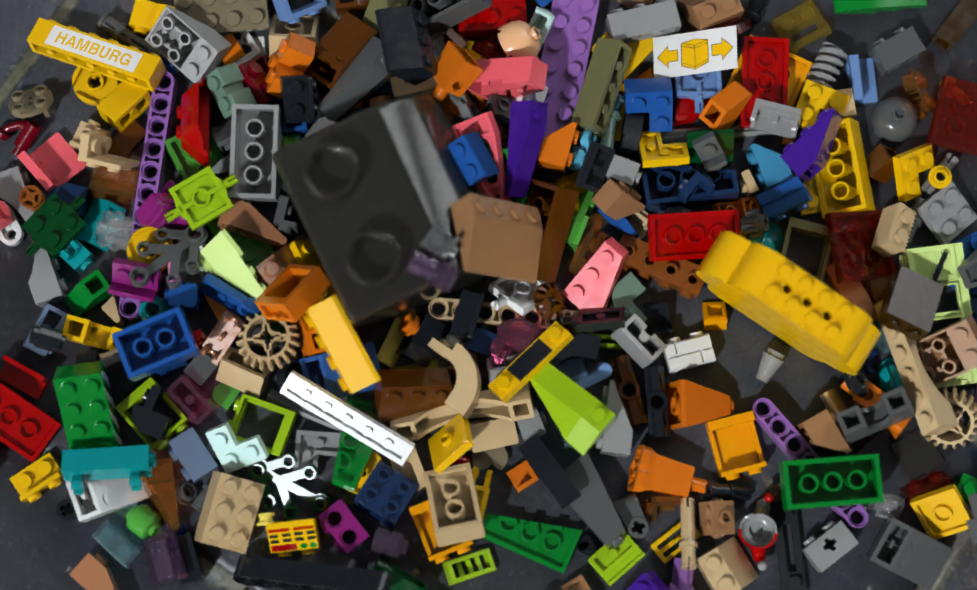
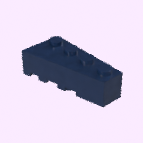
M639 161L640 167L638 171L642 172L640 178L644 205L646 206L645 211L648 213L664 211L668 206L676 207L681 205L689 208L719 202L737 201L739 186L736 170L719 169L706 173L703 168H692V166L683 165V167L661 166L643 168L642 162ZM696 171L701 174L705 173L713 179L715 189L711 195L699 188L686 204L678 200L680 184L686 178L690 180Z

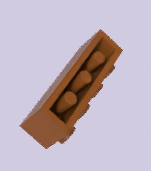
M623 233L619 244L629 251L622 269L623 271L630 269L636 272V276L648 281L649 278L658 282L657 285L666 290L673 288L679 291L678 294L686 299L691 300L692 297H698L704 281L696 274L699 265L688 260L650 262L648 243Z

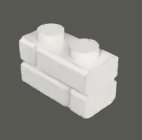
M702 331L688 334V339L680 340V337L667 339V344H665L667 348L663 351L668 373L714 363L716 357L709 333L703 335Z

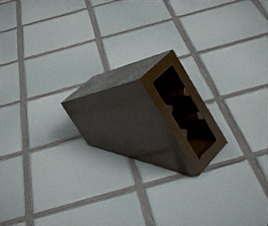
M960 0L931 38L939 50L949 53L976 20L977 0Z

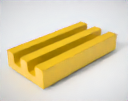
M681 521L650 545L664 565L681 552V549L678 547L667 557L663 555L664 552L681 540V533L660 550L657 546L681 528ZM695 527L696 540L700 537V532Z

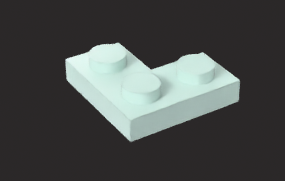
M228 422L210 428L205 432L226 474L264 460L270 455L259 434L238 442Z

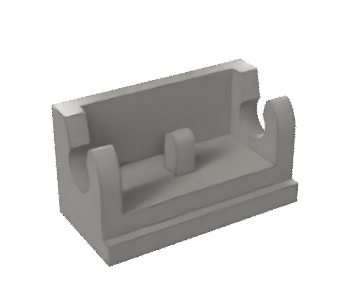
M756 98L750 118V129L795 140L802 119V109Z

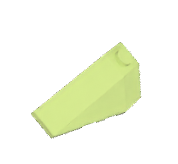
M223 229L200 251L198 257L200 260L198 262L205 272L209 271L213 276L221 278L226 284L240 290L248 298L257 299L267 287L262 282L258 284L256 281L258 279L256 271L252 265L249 266L243 262L241 255L244 253L228 232Z

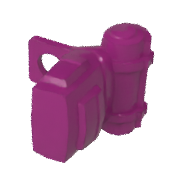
M169 180L159 193H151L140 206L136 216L142 226L166 227L173 230H186L189 226L188 222L181 216L168 223L164 214L176 208L172 195L167 193L168 189L175 186L173 180Z

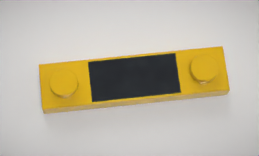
M555 321L500 373L488 387L506 404L574 339L572 334Z

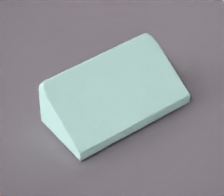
M536 7L529 25L531 27L535 26L541 35L539 39L541 50L555 16L546 8Z

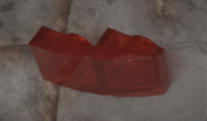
M490 34L488 40L484 42L475 41L471 48L486 59L504 58L507 56L500 45L498 35Z

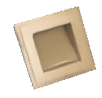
M113 295L102 306V310L114 322L123 326L125 323L119 311V300Z

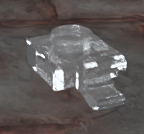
M883 493L884 502L861 504L865 509L875 510V516L887 519L890 514L899 519L905 505V498Z

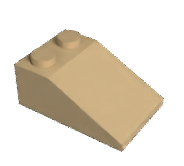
M470 462L450 466L440 474L435 470L423 472L438 547L484 538L485 533Z

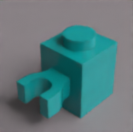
M77 239L72 240L70 245L65 250H62L59 255L79 274L82 271H87L93 265L95 258Z

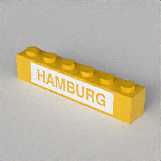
M39 18L27 38L32 51L152 92H155L166 71L162 58L155 53H146L134 46L127 47L121 45L116 40H106L100 38L95 33H85L74 26L67 27L61 25L53 19Z

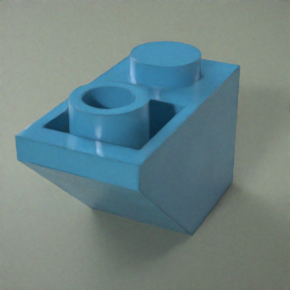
M755 143L749 146L746 157L750 166L754 165L757 172L755 174L759 187L763 186L764 191L793 178L791 169L781 159V154Z

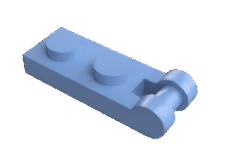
M602 361L597 364L596 370L590 373L583 371L576 374L573 381L585 389L609 377L612 374V367L607 362Z

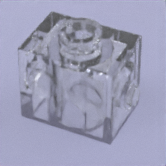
M103 211L102 219L97 221L95 234L98 235L97 244L101 245V247H108L112 251L118 249L126 250L131 237L134 218L125 216L124 212L121 211L115 213Z

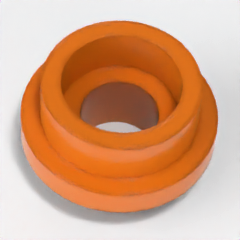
M409 313L402 319L399 329L402 330L405 336L414 335L418 332L421 326L420 317Z

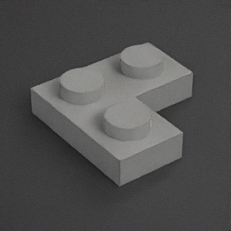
M297 430L295 445L297 463L294 465L293 471L302 469L308 464H314L318 469L319 456L336 457L341 433ZM307 468V473L313 475V470Z

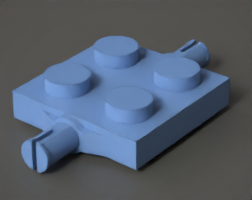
M721 71L674 77L675 99L694 100L696 114H701L703 111L705 99H711L722 90Z

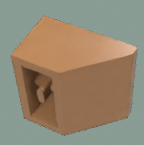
M827 409L795 426L800 435L815 450L837 456L851 451L849 448L851 443H847L844 434H841L836 426L839 424L836 416L832 412L829 413Z

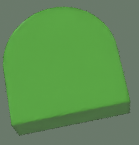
M220 383L213 390V399L218 405L229 411L242 391Z

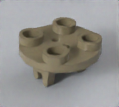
M39 84L25 91L17 90L11 94L12 99L8 105L11 115L21 118V120H27L28 117H33L43 112L46 118L50 117L49 107L53 104L54 97L51 90L47 89L45 84Z

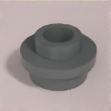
M181 482L176 485L174 495L176 500L182 505H190L197 496V489L190 482Z

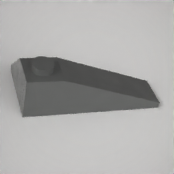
M375 36L370 39L318 105V111L328 120L335 122L387 84L394 76L386 71L380 39Z

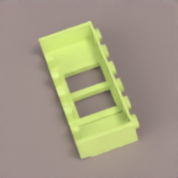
M962 242L912 248L901 252L902 255L899 256L900 266L902 265L931 280L942 256L941 253L943 251L948 252V257L944 261L937 281H940V284L944 286L955 285L958 310L936 313L933 321L958 317L961 320L972 315L969 289L965 288L957 269L965 261ZM977 368L935 385V387L942 388L977 383Z

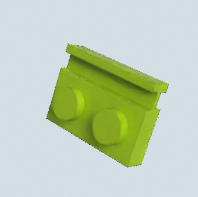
M627 533L623 536L625 538L624 542L617 548L612 546L608 549L603 545L587 559L609 586L645 556V553L642 552Z

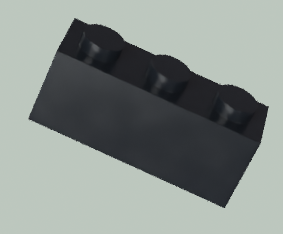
M411 6L377 9L375 14L386 71L414 86L437 75L436 58L432 51V39L429 35L426 15Z

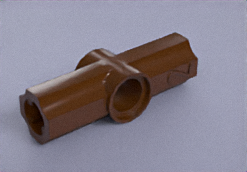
M629 354L609 359L617 391L631 427L647 423V417L639 393V385L635 379ZM625 385L632 386L635 392L634 395L631 397L625 396L622 393V387Z

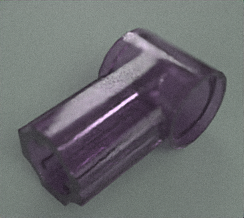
M417 251L407 269V272L429 281L433 287L448 293L451 291L460 271L458 267L451 263L439 262Z

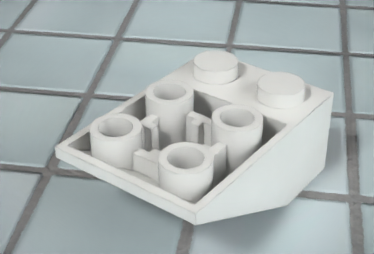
M141 477L142 491H132V486H129V478L84 481L83 495H74V490H71V482L65 481L78 520L84 523L152 497L145 477Z

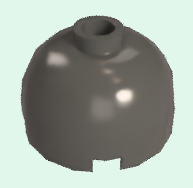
M893 96L878 103L872 111L870 121L877 137L885 142L897 143L908 139L916 130L918 113L913 103L908 99Z

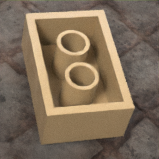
M213 471L193 540L245 554L265 485Z

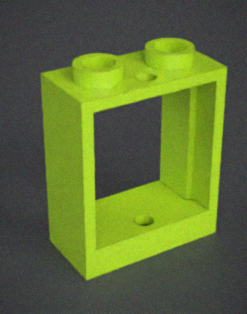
M150 377L118 404L115 409L146 445H149L150 449L156 452L157 450H164L168 446L169 439L175 434L180 435L189 427L187 424L191 420L165 391L162 398L178 415L180 420L169 429L164 441L157 439L154 442L149 435L138 429L134 423L133 416L130 414L134 403L137 405L142 403L146 390L151 389L152 385L162 388L154 378Z
M243 393L241 398L238 397L235 401L233 410L236 412L233 420L229 419L228 421L238 442L245 440V438L237 436L249 403L282 414L284 418L273 448L265 446L269 454L281 458L298 414Z

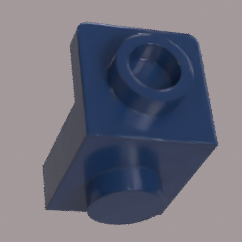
M696 171L690 180L686 178L680 184L678 200L686 204L699 188L711 195L715 189L713 179L705 173L701 174Z

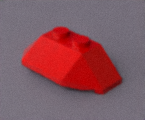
M203 77L181 96V105H177V119H181V125H176V137L181 139L182 148L206 168L210 166L211 91Z

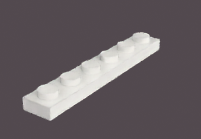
M295 371L290 373L280 390V393L401 466H403L415 446V443Z

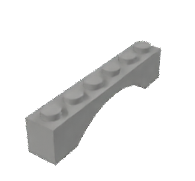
M19 166L0 172V198L12 205L24 220L27 221L35 211L28 210L20 203L19 193L23 187L31 184V179L27 171H23ZM41 248L34 254L33 270L28 282L34 302L40 308L44 307L47 303L52 304L67 297L65 291H68L64 278H60L58 270L61 269L58 259H55L50 253Z

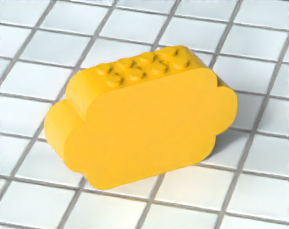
M720 232L696 271L697 276L708 284L707 288L721 300L799 352L816 361L825 362L840 372L856 376L881 336V332L871 324L872 318L863 310L779 253L762 244L751 243L733 232Z

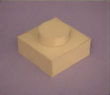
M749 169L741 172L738 176L739 189L741 193H746L747 197H751L758 192L759 188Z

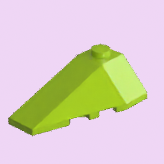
M550 363L544 366L530 380L550 413L551 418L559 428L564 440L582 456L591 449L615 422L616 415Z

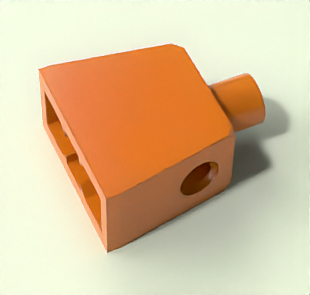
M448 41L436 62L437 75L433 76L438 84L431 94L440 101H443L448 93L461 97L480 76L483 69L465 48Z

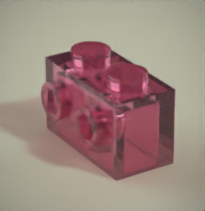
M182 374L166 390L169 398L176 406H180L183 409L185 416L193 424H204L221 408L187 374Z

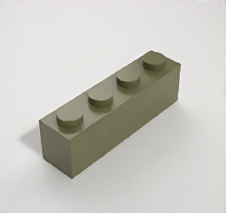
M597 39L584 83L572 114L571 123H577L576 128L581 132L582 130L592 131V134L605 135L632 52V48L622 40Z

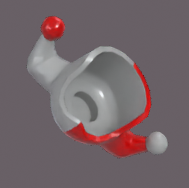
M767 492L757 502L754 512L744 516L738 527L742 543L750 548L752 557L758 563L757 567L761 571L766 570L768 567L765 561L766 548L772 546L778 534L777 526L770 517L771 502L774 500V495L771 492Z

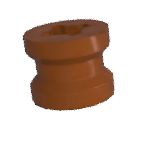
M27 185L21 189L19 201L28 210L36 211L46 201V196L38 187Z

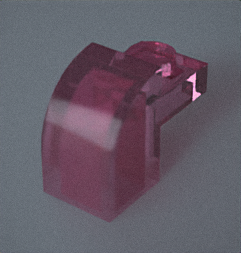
M510 319L502 322L497 326L498 338L493 340L490 347L492 361L501 365L513 350L519 353L524 352L542 334L541 327L525 319Z

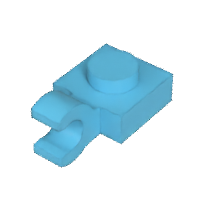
M582 130L580 146L573 147L572 153L574 154L570 167L566 166L570 170L580 171L591 141L597 142V136L591 135L592 131Z

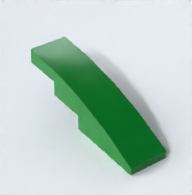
M833 0L835 14H874L878 11H899L902 8H923L927 6V0Z

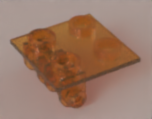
M911 67V74L903 76L904 81L902 82L906 93L911 92L907 94V97L920 95L910 100L911 103H915L913 105L917 110L918 120L926 118L927 112L934 116L936 115L934 108H937L933 96L929 95L926 91V87L929 86L924 74Z

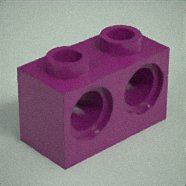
M342 499L336 501L318 516L321 520L318 525L326 535L329 532L336 539L333 541V544L340 553L345 551L347 554H350L371 537ZM333 512H339L342 517L340 524L336 526L329 522V516ZM349 530L356 533V541L352 544H347L344 541V534Z

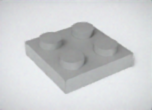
M953 181L947 187L938 189L915 208L940 245L948 244L977 219V215Z

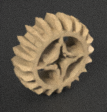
M256 312L253 319L249 315L246 316L249 323H240L244 331L238 333L237 336L242 339L236 341L237 346L242 347L238 350L239 354L245 355L243 360L246 363L251 361L250 366L252 368L257 367L259 364L260 371H264L266 365H268L270 371H274L275 364H277L279 369H282L283 365L281 362L283 360L288 364L291 363L288 356L295 357L297 355L296 351L292 348L300 347L299 342L294 341L301 338L300 334L295 332L298 329L297 324L268 320L263 314L260 315ZM270 323L281 325L286 330V333L281 334V332L272 331ZM262 325L261 332L259 334L253 335V337L251 338L255 329ZM268 332L273 339L269 343V348L264 341L265 337L268 336ZM286 341L283 349L275 354V348ZM255 345L256 347L264 348L266 357L255 354L250 346Z
M944 387L941 394L950 404H955L952 406L958 426L951 429V431H954L953 433L945 432L939 435L926 436V440L928 442L934 439L935 447L943 443V449L945 450L948 445H952V448L955 450L958 443L965 447L966 440L973 442V435H977V402H974L972 395L966 397L965 390L958 394L956 387L952 389V392H948V389ZM965 410L970 417L966 426L962 424L960 419Z

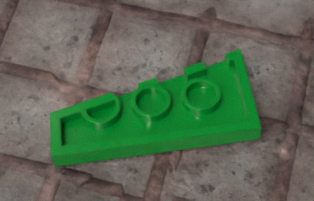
M356 395L347 396L348 404L376 420L372 407L373 402ZM341 430L332 484L355 492L374 449Z
M486 513L483 520L484 539L564 574L583 531Z

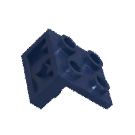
M379 461L355 497L353 506L393 530L398 523L399 517L418 489L419 484L384 462Z

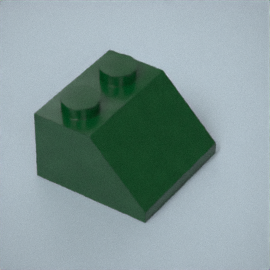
M734 129L687 132L683 142L687 144L690 161L689 164L685 165L704 169L703 162L695 151L692 141L713 131L725 151L728 162L721 169H728V166H731L734 159Z

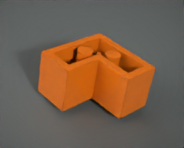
M290 32L286 39L281 40L277 53H273L268 61L270 70L265 79V82L268 83L266 93L281 99L280 76L304 74L314 59L316 42L293 32Z

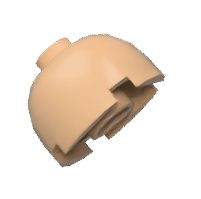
M511 21L498 28L501 31L497 34L498 39L507 57L510 55L513 57L528 55L537 57L540 50L539 39L541 35L535 26L531 27L524 21Z

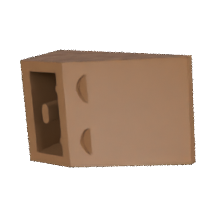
M972 315L925 336L921 341H916L921 362L934 385L977 368V324Z

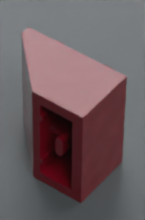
M269 53L240 64L238 67L245 78L241 82L245 88H250L257 104L277 105L281 99L266 93L268 83L265 82V79L270 70L268 66Z

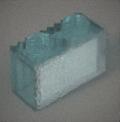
M105 520L92 534V537L125 569L131 568L145 554V549H142V546H138V543H135V540H132V537L128 536L125 530H121V527H118V524H115L113 520Z

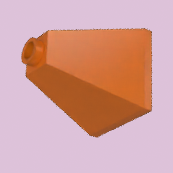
M682 379L665 384L666 396L668 398L669 431L731 415L734 410V402L727 394Z

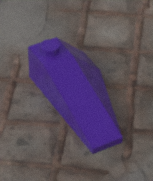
M532 100L511 101L505 196L526 197L547 130L548 103Z

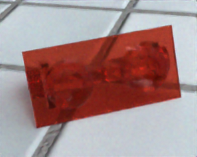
M943 470L934 471L928 477L921 480L910 481L906 486L900 488V491L907 496L905 500L910 507L911 498L951 485L950 480L952 478Z

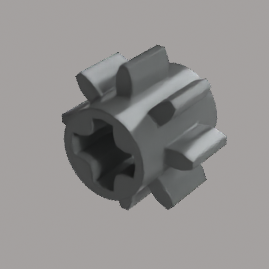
M760 209L749 210L745 212L746 216H742V231L744 234L750 233V238H759L764 235V231H768V216L766 213L760 214Z

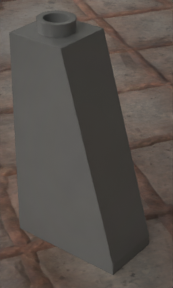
M586 453L564 470L582 494L569 506L608 549L612 546L617 548L624 542L625 538L623 536L626 535V531L589 454Z

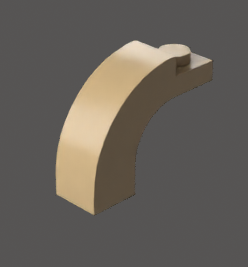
M432 338L428 346L454 365L457 375L455 387L444 403L468 419L475 409L481 393L479 368L469 352L458 342L451 350L453 345L443 338L440 341Z

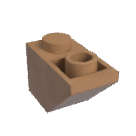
M610 178L591 199L606 215L616 221L646 208L640 201L642 196L636 190L630 189L622 181L616 183Z

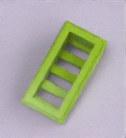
M489 547L442 563L449 586L497 570ZM481 555H483L487 566L485 569H483L479 558ZM474 558L478 570L476 572H474L472 563L470 561V559ZM463 561L465 562L468 571L467 575L464 574L461 565V562ZM452 565L456 566L459 575L458 578H456Z

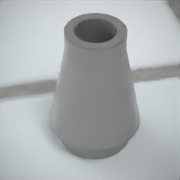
M768 347L766 352L763 351L755 377L768 384L771 377L784 363L782 360L785 356Z

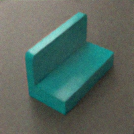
M95 197L84 219L88 226L76 239L107 252L125 215L126 209L109 200Z

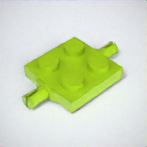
M208 166L168 189L176 207L164 214L168 223L181 216L188 222L191 229L195 231L231 210L234 206L228 197L227 188L238 183L237 178L233 174L221 181V179L215 176L211 167Z

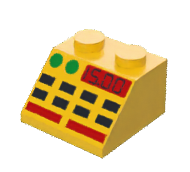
M317 519L266 524L271 553H277L278 558L292 556V551H301V555L315 554V549L321 548Z

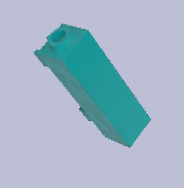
M149 445L62 450L61 473L66 482H71V490H74V495L84 494V481L129 478V486H132V491H142L141 477H152V468H156L157 464L156 454L151 452Z

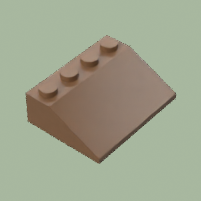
M473 193L467 194L451 205L456 234L460 238L458 244L465 272L528 283H535L537 281L543 234L538 207Z

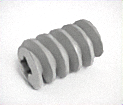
M823 42V47L819 49V55L816 56L815 63L811 66L812 71L808 73L807 77L808 80L832 88L828 83H836L837 81L832 75H840L841 73L836 66L843 67L844 63L840 61V58L847 59L848 55L838 46L829 42Z

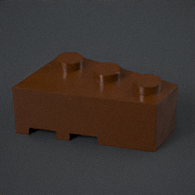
M447 367L377 370L381 380L375 383L372 404L376 421L384 423L446 405L444 402L452 390Z

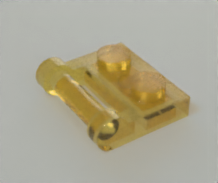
M812 0L802 3L771 21L779 38H790L789 52L792 54H797L799 49L823 36L827 37L832 34L830 26L824 21ZM814 24L817 25V30L795 42L791 40V37Z

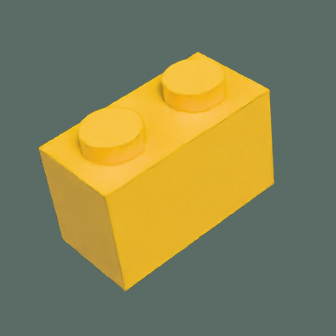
M120 82L116 89L104 97L96 107L101 118L119 133H122L132 121L136 120L150 107L151 96L146 89Z

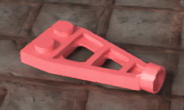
M488 111L451 126L455 140L462 135L477 131L482 140L485 139L489 142L490 156L500 173L497 174L496 183L491 184L487 181L480 185L487 197L512 202L511 197L505 196L506 173L500 132L493 112Z

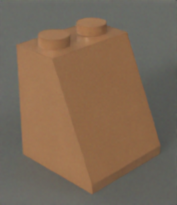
M740 0L678 1L690 32L734 25L737 27L744 12Z

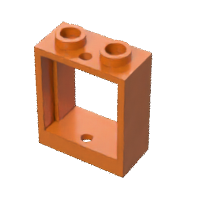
M288 264L254 302L266 319L296 323L331 283L327 279L325 271L319 266Z

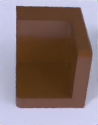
M880 143L866 157L870 178L887 183L895 175L892 159L893 156L898 155L895 149Z

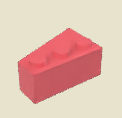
M533 55L475 60L483 69V72L467 89L485 100H488L490 95L511 97L513 99L545 91L548 65Z
M610 237L600 246L562 294L581 311L607 308L629 251L613 237Z

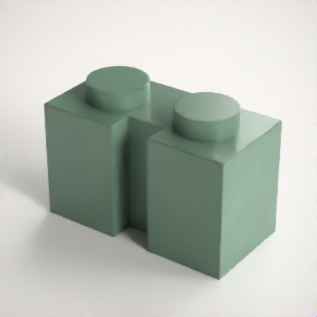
M237 63L218 67L204 77L224 119L232 117V104H257L250 88H245L241 82L245 78Z

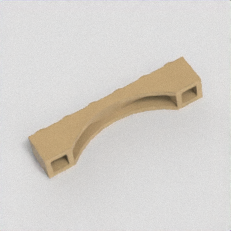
M883 300L874 305L877 316L879 315ZM881 324L905 391L913 406L922 436L943 434L958 426L950 402L939 392L925 371L917 350L916 340H911L906 335L896 330L888 329Z
M529 382L506 404L490 389L481 391L478 403L468 419L491 417L512 422L535 417ZM443 405L391 420L390 426L391 430L410 441H414L446 425L459 413L448 405Z

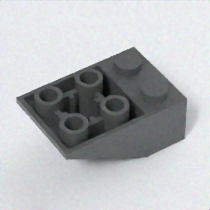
M889 514L866 556L882 567L931 590L953 549Z

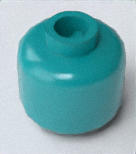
M156 296L154 302H142L140 304L139 315L142 321L154 317V313L156 316L171 310V307L163 298Z

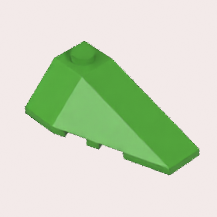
M586 191L579 195V212L573 214L565 249L577 253L596 205L591 200L596 193Z

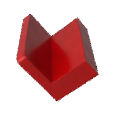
M4 355L3 360L6 363L0 371V379L40 400L51 380L11 357Z

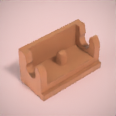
M227 308L203 343L201 354L203 356L206 353L210 354L213 357L211 362L218 365L242 329L240 323H246V320Z

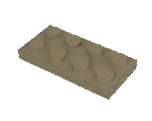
M174 0L176 10L211 27L219 34L270 29L268 0Z

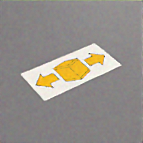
M736 25L653 38L654 78H671L738 68Z

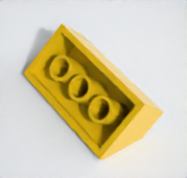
M852 118L842 119L826 166L815 176L823 219L854 216L875 211L859 121Z
M336 295L329 296L312 305L305 312L306 315L303 318L309 329L314 328L317 334L314 337L319 348L321 350L325 349L329 357L326 358V361L332 371L336 369L340 377L337 381L344 392L347 390L349 394H353L381 380Z

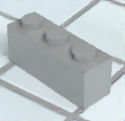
M656 0L655 4L651 5L641 3L625 11L622 8L612 10L606 17L610 39L622 40L625 44L679 32L681 21L675 0Z

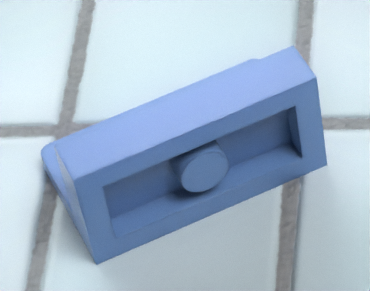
M858 54L849 55L845 60L848 88H852L855 105L877 103L878 96L873 59H859Z

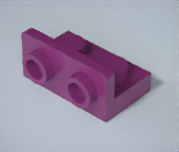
M115 257L112 262V282L108 287V293L119 297L138 299L143 302H154L160 291L161 269L149 277L150 280L146 286L137 288L132 285L129 273L134 267L146 268L149 264ZM138 277L136 281H142L144 277Z

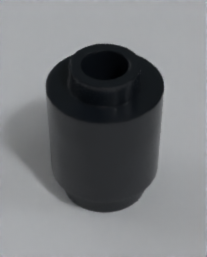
M40 324V326L34 325L29 338V343L34 344V347L57 353L58 349H63L66 341L63 330Z

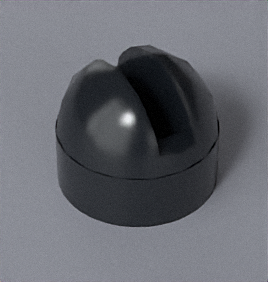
M583 535L577 542V550L584 555H593L596 548H598L596 540L589 535Z

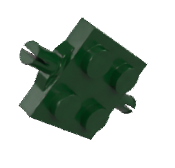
M53 193L21 226L30 234L33 240L32 244L24 252L32 258L41 248L56 259L61 254L60 252L65 250L70 245V242L74 241L87 228L88 224L80 217L77 211L86 200L79 194L69 204Z

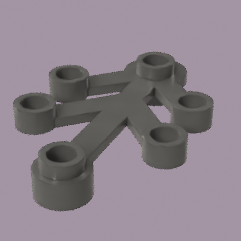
M190 225L186 230H173L166 227H160L156 230L155 236L158 242L166 243L170 239L181 240L176 245L152 244L147 241L139 242L136 247L139 256L148 257L151 253L163 255L146 268L134 267L129 273L132 285L137 288L146 286L149 283V277L171 261L166 282L171 289L179 288L181 286V278L179 276L182 252L188 247L189 259L185 262V269L190 275L197 274L200 270L198 262L199 246L203 245L208 238L207 230L203 226L195 231L191 229ZM161 233L167 234L165 237H159ZM195 234L200 235L198 238H192ZM142 247H148L147 251H140ZM191 264L196 265L194 269L188 268ZM138 277H144L142 281H136ZM171 279H178L176 283H170Z

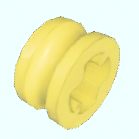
M275 512L257 514V521L254 523V527L276 523L273 520Z

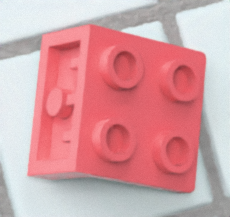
M58 132L30 155L24 150L17 155L19 160L47 192L66 182H70L87 167L85 162L78 161V154Z

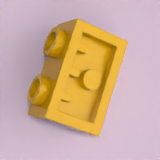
M49 452L9 479L18 491L21 502L29 501L33 503L42 497L41 493L46 489L52 490L62 484L61 479L64 477L61 473V467L52 453Z

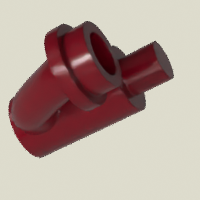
M16 120L0 127V140L7 141L12 136L10 132L21 129V132L14 141L16 147L12 153L17 156L23 150L27 152L42 130L38 123L32 120Z

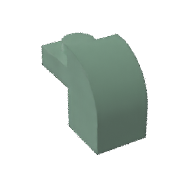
M632 272L627 274L615 286L611 298V307L624 306L626 319L636 313L645 323L647 318L633 302L646 291V288Z

